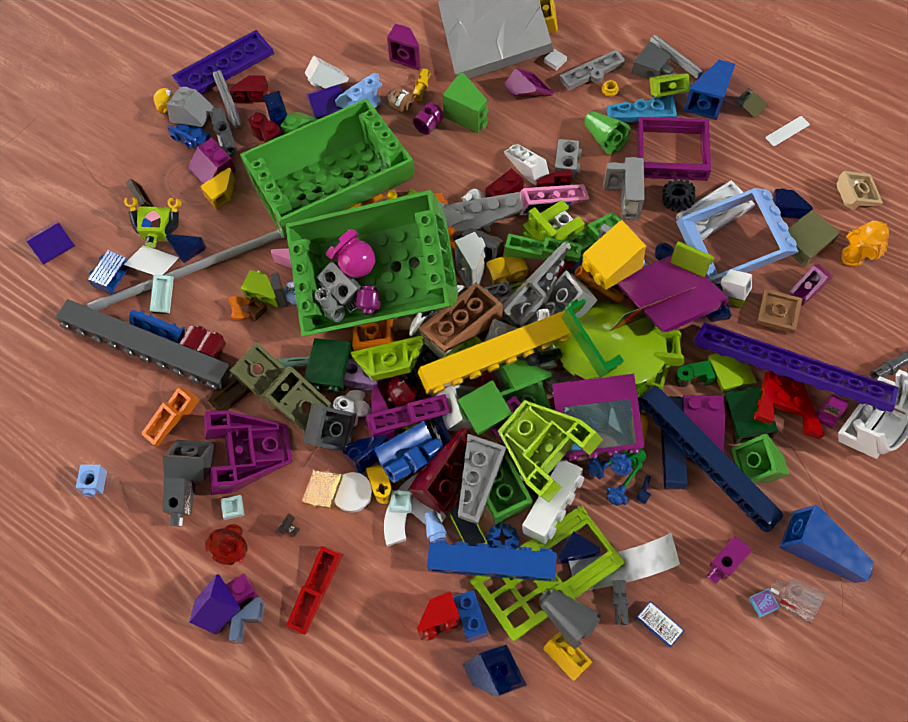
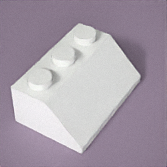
M476 232L455 240L456 271L467 289L476 282L480 285L484 276L485 243L481 237L477 236Z

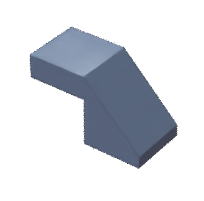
M256 597L232 617L229 641L233 644H242L245 622L262 623L265 602L260 597Z

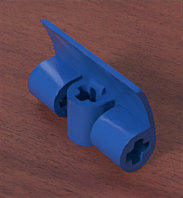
M423 421L376 447L374 451L386 475L395 483L411 473L415 474L422 470L444 446L439 439H432Z

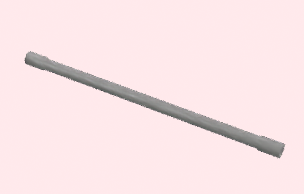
M276 230L163 275L173 276L174 280L283 237L279 230ZM153 279L89 302L87 306L96 311L107 308L112 304L152 289Z

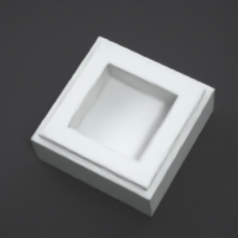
M553 49L554 51L544 58V63L557 71L567 61V56Z

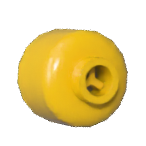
M167 88L156 91L153 99L158 112L168 115L167 103L174 95L173 91Z

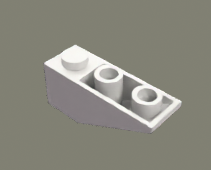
M519 144L512 145L508 150L504 151V154L525 179L535 186L537 180L549 175L546 160Z

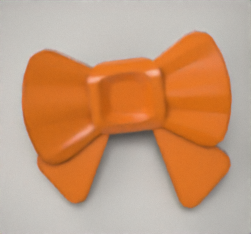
M232 296L228 299L232 309L230 317L232 320L240 321L250 317L249 313L241 311L242 306L249 305L248 299H242L239 296Z

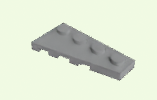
M516 192L450 204L455 208L474 215V219L454 226L455 237L453 238L455 240L461 238L462 233L470 228L477 230L484 226L487 227L500 219L504 220L523 212L522 194Z

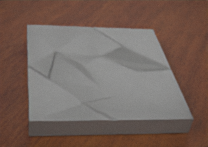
M539 0L438 1L456 77L462 72L470 79L554 51Z

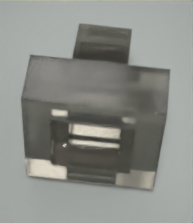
M288 513L275 533L282 537L286 532L295 537L300 530L292 524L295 517Z

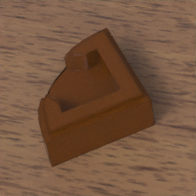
M252 297L248 307L250 317L257 321L267 311V305Z

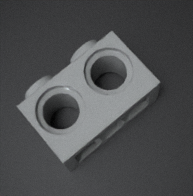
M558 139L555 172L571 170V180H575V174L579 173L580 162H577V159H581L582 148H578L579 141Z
M331 261L317 276L320 286L323 288L328 287L331 290L332 297L335 298L339 305H348L356 297L357 291L362 289V286L353 277H349L342 272L336 261ZM332 273L335 274L334 282L330 281V275ZM345 286L348 288V294L346 296H344L342 292Z

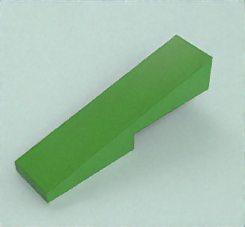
M611 212L588 224L584 231L565 241L581 244V256L598 241L599 231L603 224L613 227L621 219L614 212Z
M508 234L503 257L547 260L563 242L567 241L546 237L545 241ZM568 242L571 249L567 251L563 261L579 262L582 245Z

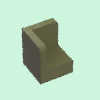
M749 88L736 100L739 105L754 117H757L768 105Z

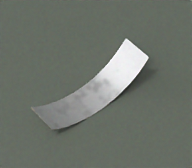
M672 533L649 543L617 552L625 564L589 590L613 586L612 581L625 580L626 583L679 565L680 562ZM601 556L569 561L572 576Z

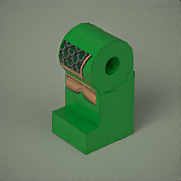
M710 360L683 365L678 368L675 376L676 384L681 387H687L691 383L702 381L705 386L712 385L715 380Z

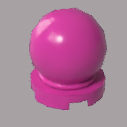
M350 229L339 238L341 242L335 248L331 246L328 249L326 255L331 260L338 259V266L346 275L360 278L369 274L374 268L375 252L369 244L357 240L359 234L354 229Z

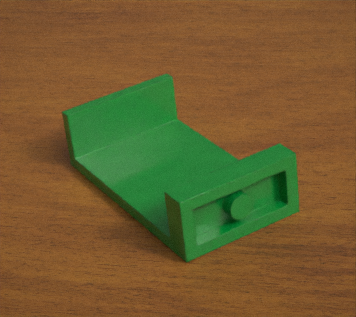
M575 299L564 309L565 312L562 319L601 378L616 369L624 360L619 354L605 362L575 315L581 311L586 301L582 299L578 302Z

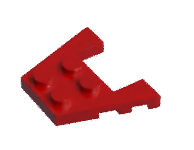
M770 370L766 372L761 388L762 396L758 400V411L755 413L754 419L770 424L775 421L773 408H777L802 416L804 435L816 439L824 437L823 429L805 384L787 376H779Z

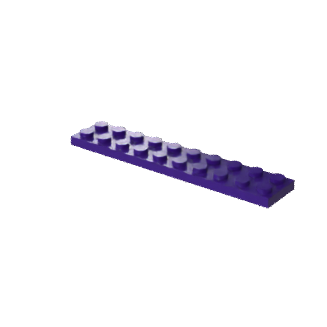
M704 322L693 342L694 345L701 349H709L721 356H729L739 362L750 363L759 369L773 371L779 376H787L797 382L813 385L817 389L834 392L837 396L854 399L860 404H868L881 411L893 412L899 387Z

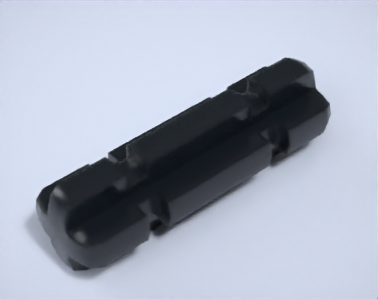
M556 348L532 354L527 357L528 365L535 366L536 364L558 360L563 357L562 350Z

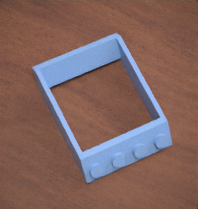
M753 188L683 216L676 221L686 244L709 254L694 223L755 199L781 250L732 269L747 273L799 252L796 247V241L788 231V225L782 220L781 212L774 204L773 196L767 189ZM712 263L706 276L717 285L721 283L723 276H726L729 270L718 274Z

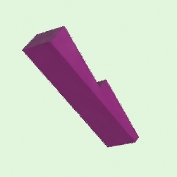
M446 394L411 402L404 406L368 414L366 421L372 437L450 414L451 411Z

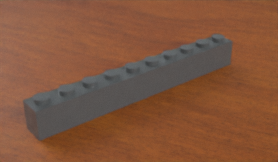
M67 299L56 315L60 326L65 330L70 331L72 329L82 337L89 336L99 344L103 342L114 350H123L128 356L133 357L135 355L143 362L148 364L152 362L162 370L169 369L179 377L183 375L189 377L188 379L196 384L201 382L211 390H221L227 385L233 375L229 371L231 369L230 364Z

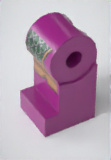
M831 394L819 410L817 415L819 422L833 428L836 421L844 413L848 400H842L835 394Z

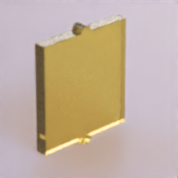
M313 470L302 503L313 505L316 508L332 509L343 475L331 473L329 470L326 472Z

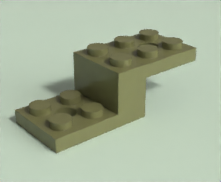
M255 342L229 370L272 410L278 409L304 433L310 411L308 413L302 411L301 405L303 402H308L310 406L314 404L333 407V404L291 366L285 368L258 342ZM255 364H259L262 367L260 375H256L252 370Z

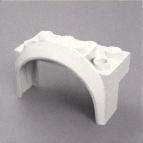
M900 369L896 373V383L881 376L877 380L899 387L894 408L905 412V414L895 410L893 412L886 411L872 431L871 429L884 411L868 404H859L838 432L839 442L875 459L880 454L896 450L908 438V373Z

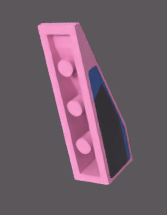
M584 184L523 188L520 192L522 194L523 212L519 214L529 215V211L534 207L542 213L562 199L570 206L589 201L590 198Z

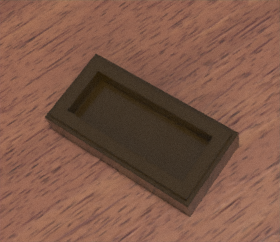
M129 179L126 184L137 199L139 206L154 207L142 185Z
M235 378L208 401L217 411H227L251 392V390L238 378Z

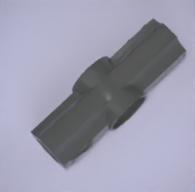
M219 108L212 109V112L209 114L220 147L229 156H232L238 150L225 112Z

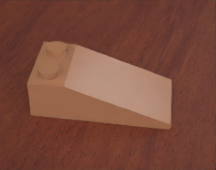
M476 282L458 296L454 306L440 310L421 325L419 330L445 353L490 329L493 319L500 321L504 317L503 305Z

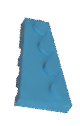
M673 94L666 97L653 96L651 100L646 101L638 99L635 103L631 104L623 102L608 105L606 110L607 116L623 122H638L639 116L677 118Z

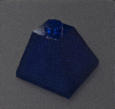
M382 434L349 443L343 451L344 458L357 473L362 474L366 471V468L371 467L378 461L374 450L388 441L387 436Z
M507 645L479 653L463 664L472 685L495 697L527 685Z

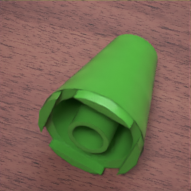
M596 111L588 113L585 117L584 125L605 153L611 155V152H618L626 145L630 137L628 131H631L627 123Z

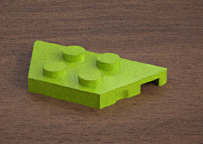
M421 335L352 351L351 356L372 381L410 373L425 344L424 336Z

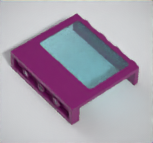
M634 374L552 384L555 410L582 420L603 439L590 455L574 444L563 456V458L566 457V461L579 460L578 456L586 455L587 459L597 458L599 453L606 452L607 456H613L614 453L620 454L619 451L627 450L628 454L639 453L640 448H644Z

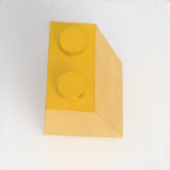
M621 220L583 253L582 266L586 272H590L598 285L607 290L642 269L646 245Z

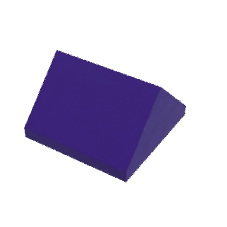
M340 84L306 93L315 118L321 119L343 109L337 106L335 99L342 94Z
M58 221L26 239L43 265L75 246Z
M219 574L214 576L195 599L189 623L215 635L219 634L241 609Z

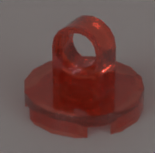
M229 524L225 529L212 531L205 542V550L213 554V560L224 565H234L235 562H242L248 551L247 543L242 537L243 529L239 525Z

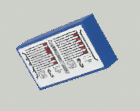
M651 601L636 617L639 622L669 648L684 632L678 624Z

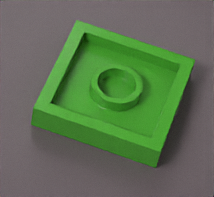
M493 380L458 399L477 435L498 425L512 415L511 410Z

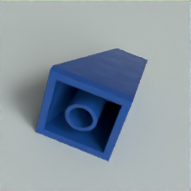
M719 59L691 85L684 111L717 120L735 63Z
M814 505L793 511L779 548L851 582L868 581L872 575L874 561L819 506Z

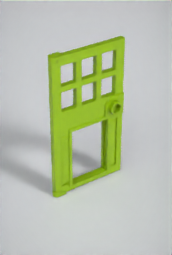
M582 505L564 516L561 522H557L555 526L556 532L552 539L547 540L546 544L532 538L520 546L530 547L531 551H540L541 548L551 549L586 525L607 553L565 582H562L557 574L555 582L533 580L538 588L522 597L515 586L524 579L510 580L509 578H502L506 585L492 594L489 593L483 584L491 577L476 576L469 580L512 642H515L549 618L543 610L534 614L528 606L527 602L537 595L543 594L546 589L551 591L554 588L576 599L625 564L624 560L588 516V512ZM510 590L517 599V602L502 611L495 599ZM522 607L530 619L514 628L507 616Z

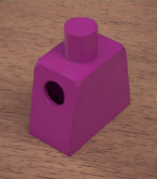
M734 536L710 563L712 569L706 577L715 585L722 577L727 579L752 549L738 537ZM723 560L728 563V567L722 565Z

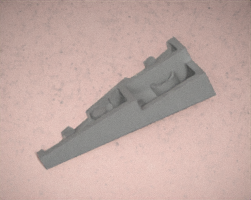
M563 242L502 304L504 318L509 324L516 328H521L538 321L537 311L542 309L544 304L547 303L558 278L556 277L558 271L564 265L565 255L571 249L568 242Z

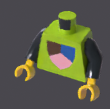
M132 197L133 204L130 205L128 198H125V205L130 207L128 212L131 224L142 240H146L145 245L147 247L155 248L157 241L168 240L169 235L178 228L179 211L177 209L182 205L179 199H176V204L174 205V199L169 198V207H138L137 210L135 209L138 204L137 199Z

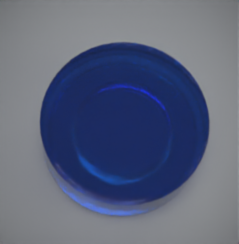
M661 243L657 245L654 255L657 260H661L673 255L674 250L671 245Z

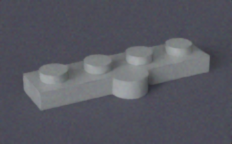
M616 49L561 74L560 81L568 91L589 81L600 83L603 80L604 74L625 65V59Z

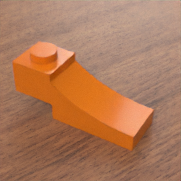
M178 387L168 403L163 402L141 434L154 446H159L166 435L185 416L190 415L200 399L187 388Z

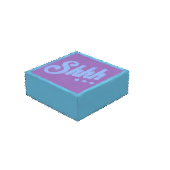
M769 588L749 597L759 618L780 608Z

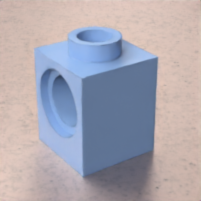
M80 465L76 488L82 492V495L94 497L95 494H103L107 471L101 465ZM94 478V481L88 485L89 481Z

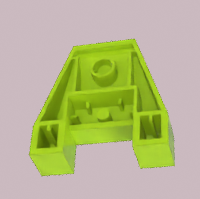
M526 400L521 403L498 430L525 483L548 503L562 488L548 474L569 449L576 444L590 455L603 441L598 433L582 420Z

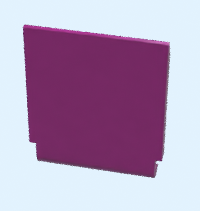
M672 255L642 267V269L617 283L618 287L639 309L682 293L643 312L662 333L675 330L719 309L721 303L725 306L729 301V298L707 276L704 278L670 263Z

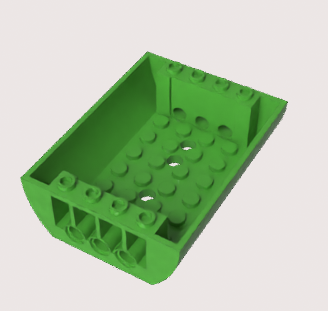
M367 98L240 154L259 198L283 239L287 238L285 224L347 210L412 180L415 172L413 159Z
M431 190L285 224L302 337L454 306L457 302L458 288L447 221L438 199ZM354 229L359 234L357 240L366 242L375 252V264L372 271L364 279H354L361 286L377 287V290L382 294L381 307L379 310H374L373 314H364L362 309L358 308L350 313L346 305L341 304L345 309L344 317L341 321L334 322L326 317L324 311L320 308V302L315 299L314 293L316 290L322 289L317 276L331 261L338 262V259L331 260L326 255L328 249L331 246L335 248L341 242L339 238L348 230ZM414 258L419 259V265L416 268L411 267V261ZM396 262L401 263V269L398 272L393 270V265Z

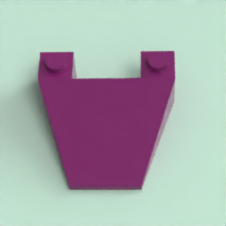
M226 410L205 412L203 420L205 439L225 438L228 466L211 468L209 475L211 495L233 493L292 463L289 433L286 424Z

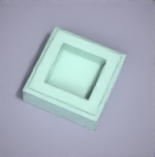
M392 490L390 512L411 513L413 494L410 491Z
M241 495L220 499L224 520L245 516Z

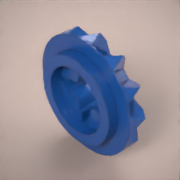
M499 523L493 525L487 532L486 541L490 548H498V545H502L501 541H497L496 538H500V534L503 532L504 537L509 538L505 540L504 545L510 546V549H517L519 536L516 529L510 524Z

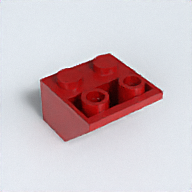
M451 592L429 600L417 627L420 640L425 639L429 641L438 637L437 634L440 632L450 633L458 629L457 626L461 624L460 615Z

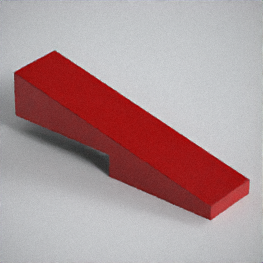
M325 546L320 547L306 584L300 590L286 627L302 634H307L344 554Z

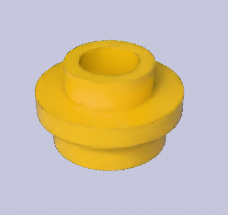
M608 80L603 84L602 93L611 97L618 93L619 87L615 81Z

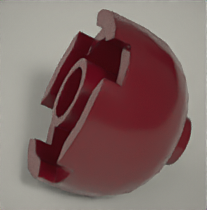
M405 374L394 376L388 384L387 391L389 397L387 399L393 407L404 406L408 403L424 399L418 397L417 394L421 392L409 378L405 379L403 377Z

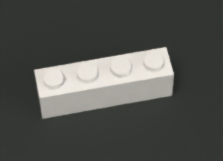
M564 459L558 462L550 476L562 488L549 503L539 496L522 525L523 534L543 544H546L548 539L553 538L557 522L563 520L567 504L571 505L575 497L574 492L576 488H580L584 481L583 468Z

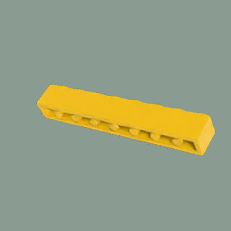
M565 311L421 366L418 374L426 393L433 392L438 394L444 391L446 386H458L466 378L475 379L482 375L481 372L486 370L488 372L495 371L500 368L499 365L504 363L510 365L516 362L517 358L521 356L527 358L535 354V351L539 349L545 351L551 348L553 343L558 342L562 344L570 340L569 337L572 333L562 319Z

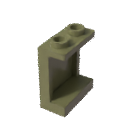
M811 210L788 229L791 237L796 241V247L799 251L791 256L806 267L815 255L827 245L833 244L840 233L819 214Z

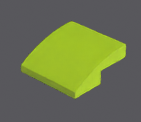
M718 353L707 357V361L710 360L715 378L722 393L735 388L740 390L757 384L747 362L742 363L735 358L721 356Z

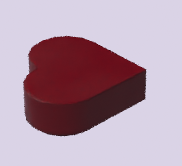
M488 370L482 373L481 380L476 384V389L493 380L498 390H501L494 372H488Z

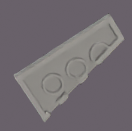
M468 434L458 518L475 524L479 523L505 455V446Z

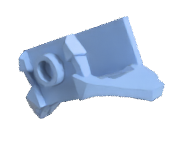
M379 73L369 75L340 94L335 99L336 105L346 108L366 98L374 108L380 105V97L376 96L378 88L382 86V83L379 81Z

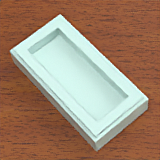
M154 275L150 303L151 312L170 313L173 276Z

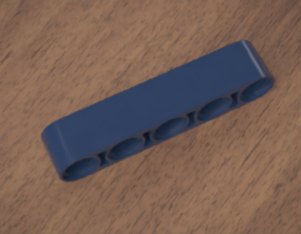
M668 396L683 411L682 397ZM661 428L664 488L685 490L687 488L686 453Z

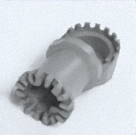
M328 287L316 290L314 293L315 299L320 302V308L324 311L326 317L334 322L341 321L344 317L345 309L331 296V290Z

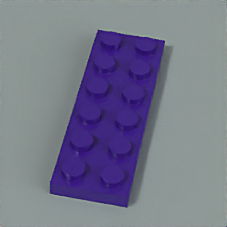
M255 30L173 74L172 77L179 87L196 89L202 94L217 86L213 72L220 70L226 81L274 54V51L260 33Z

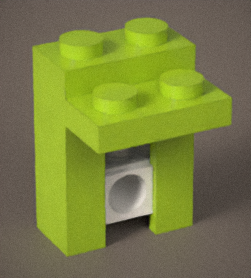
M562 199L542 213L535 207L531 209L528 222L522 225L521 235L522 237L545 241L546 237L565 241L584 231L585 223L579 217L572 219L566 212L569 206Z

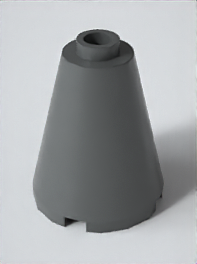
M554 588L551 591L546 589L539 598L542 601L540 607L573 649L582 644L579 641L581 638L585 637L587 639L600 621L598 617L601 614Z

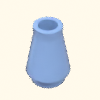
M436 511L424 514L427 539L430 540V543H435L436 540H445L447 532Z

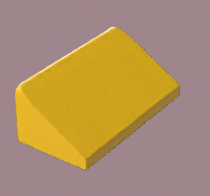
M560 632L550 639L543 648L573 681L592 664V661L579 647L573 649Z

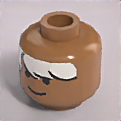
M398 87L392 89L388 94V104L397 112L404 113L412 108V95L406 90Z

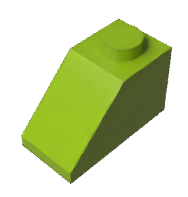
M689 74L651 77V95L662 97L690 91Z
M250 270L241 286L244 297L249 299L253 297L262 303L279 307L278 300L267 275L261 271L255 272Z

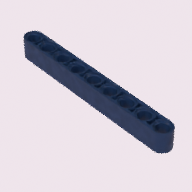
M652 385L638 397L640 407L761 530L770 532L783 518L782 511L659 387Z

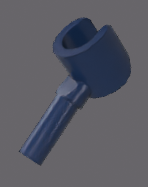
M646 475L644 484L636 497L644 504L651 496L646 491L651 478L649 475Z

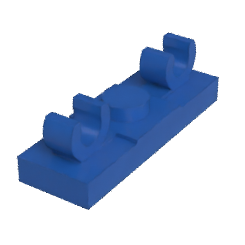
M136 310L130 312L131 325L179 344L182 336L185 334V327L179 328L175 323H166V321L153 317V314L146 315L145 311L139 312Z

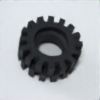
M674 179V182L668 181V184L664 185L662 191L663 205L667 209L671 208V211L677 209V212H681V209L685 211L687 207L690 209L695 202V186H693L692 182L689 183V180L683 182V179H680V181ZM675 194H683V196H674V195H675Z
M429 350L414 365L412 371L405 375L416 385L421 380L418 374L419 368L439 359Z

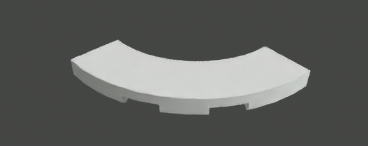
M418 474L408 479L400 486L398 491H409L408 488ZM390 503L384 520V536L387 547L407 540L405 535L407 513L390 512Z

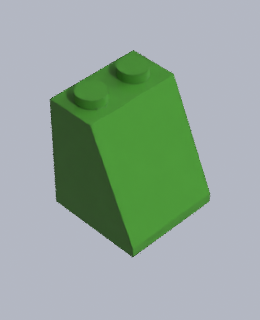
M460 72L443 94L444 118L479 134L482 128L484 129L488 124L487 99L468 77Z

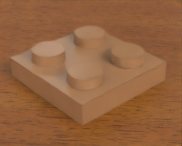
M764 289L756 324L794 334L802 298Z

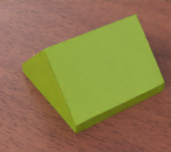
M678 241L670 263L705 278L715 257Z

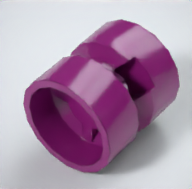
M429 102L413 118V124L419 132L429 135L436 125L444 119V113L438 105Z

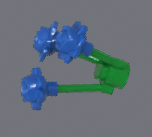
M640 448L639 453L628 454V451L623 454L614 453L613 457L608 461H599L597 458L589 459L590 463L587 465L589 475L597 477L599 480L605 477L604 469L608 468L610 464L611 469L618 476H628L625 482L619 485L618 488L607 487V499L611 504L615 506L627 504L628 498L624 494L627 490L626 487L637 471L643 467L642 462L646 460V454Z

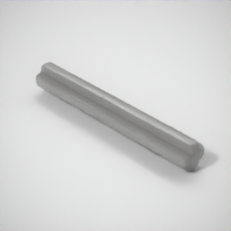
M654 35L650 38V42L668 53L671 60L695 78H699L702 75L703 70L660 37Z
M220 70L213 72V77L234 129L242 128V122L223 74Z

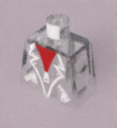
M791 579L788 586L775 580L770 590L782 597L779 604L781 607L809 624L812 623L826 596L824 592L795 579Z

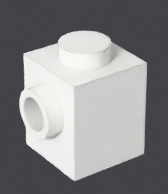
M730 269L721 280L723 293L729 297L745 300L752 289V274Z

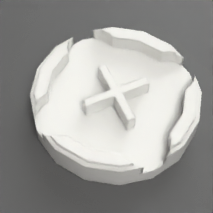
M355 472L345 473L340 476L332 488L333 501L337 507L349 513L363 510L370 503L373 494L367 477Z

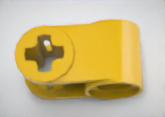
M381 464L366 468L377 502L380 504L390 503L392 487L390 479Z

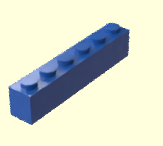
M436 540L435 543H429L427 569L429 572L555 582L557 553L548 548H541L540 551H531L530 547H519V550L510 549V546L498 545V548H490L488 544L478 543L477 546H468L466 542H456V545H451L447 541Z

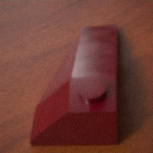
M463 427L422 469L408 488L420 503L445 517H448L460 496L458 491L463 480L468 434L472 435L466 427Z

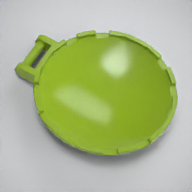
M597 301L578 320L605 362L619 354L624 360L621 365L603 377L634 374L636 384L647 383L657 376V373L664 365L681 366L684 364V356L681 354L680 345L682 337L679 330L662 333L646 317L610 331L624 314L635 309L622 304ZM573 335L565 343L559 344L556 342L552 344L555 349L560 348L562 350L563 357L560 360L563 363V367L573 376L577 374L586 380L600 378ZM666 341L672 342L673 353H667Z

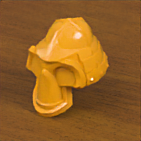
M870 221L849 231L846 238L850 244L841 252L842 262L846 266L857 267L863 264L866 257L873 261L884 256V253L887 251L889 237L887 223Z

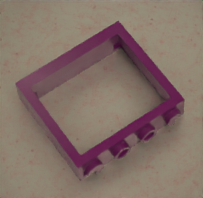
M639 116L637 125V158L644 159L643 132L700 134L702 164L644 162V178L708 181L711 172L709 119Z

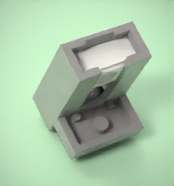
M625 157L624 163H607L603 190H621V220L640 219L644 203L643 158Z

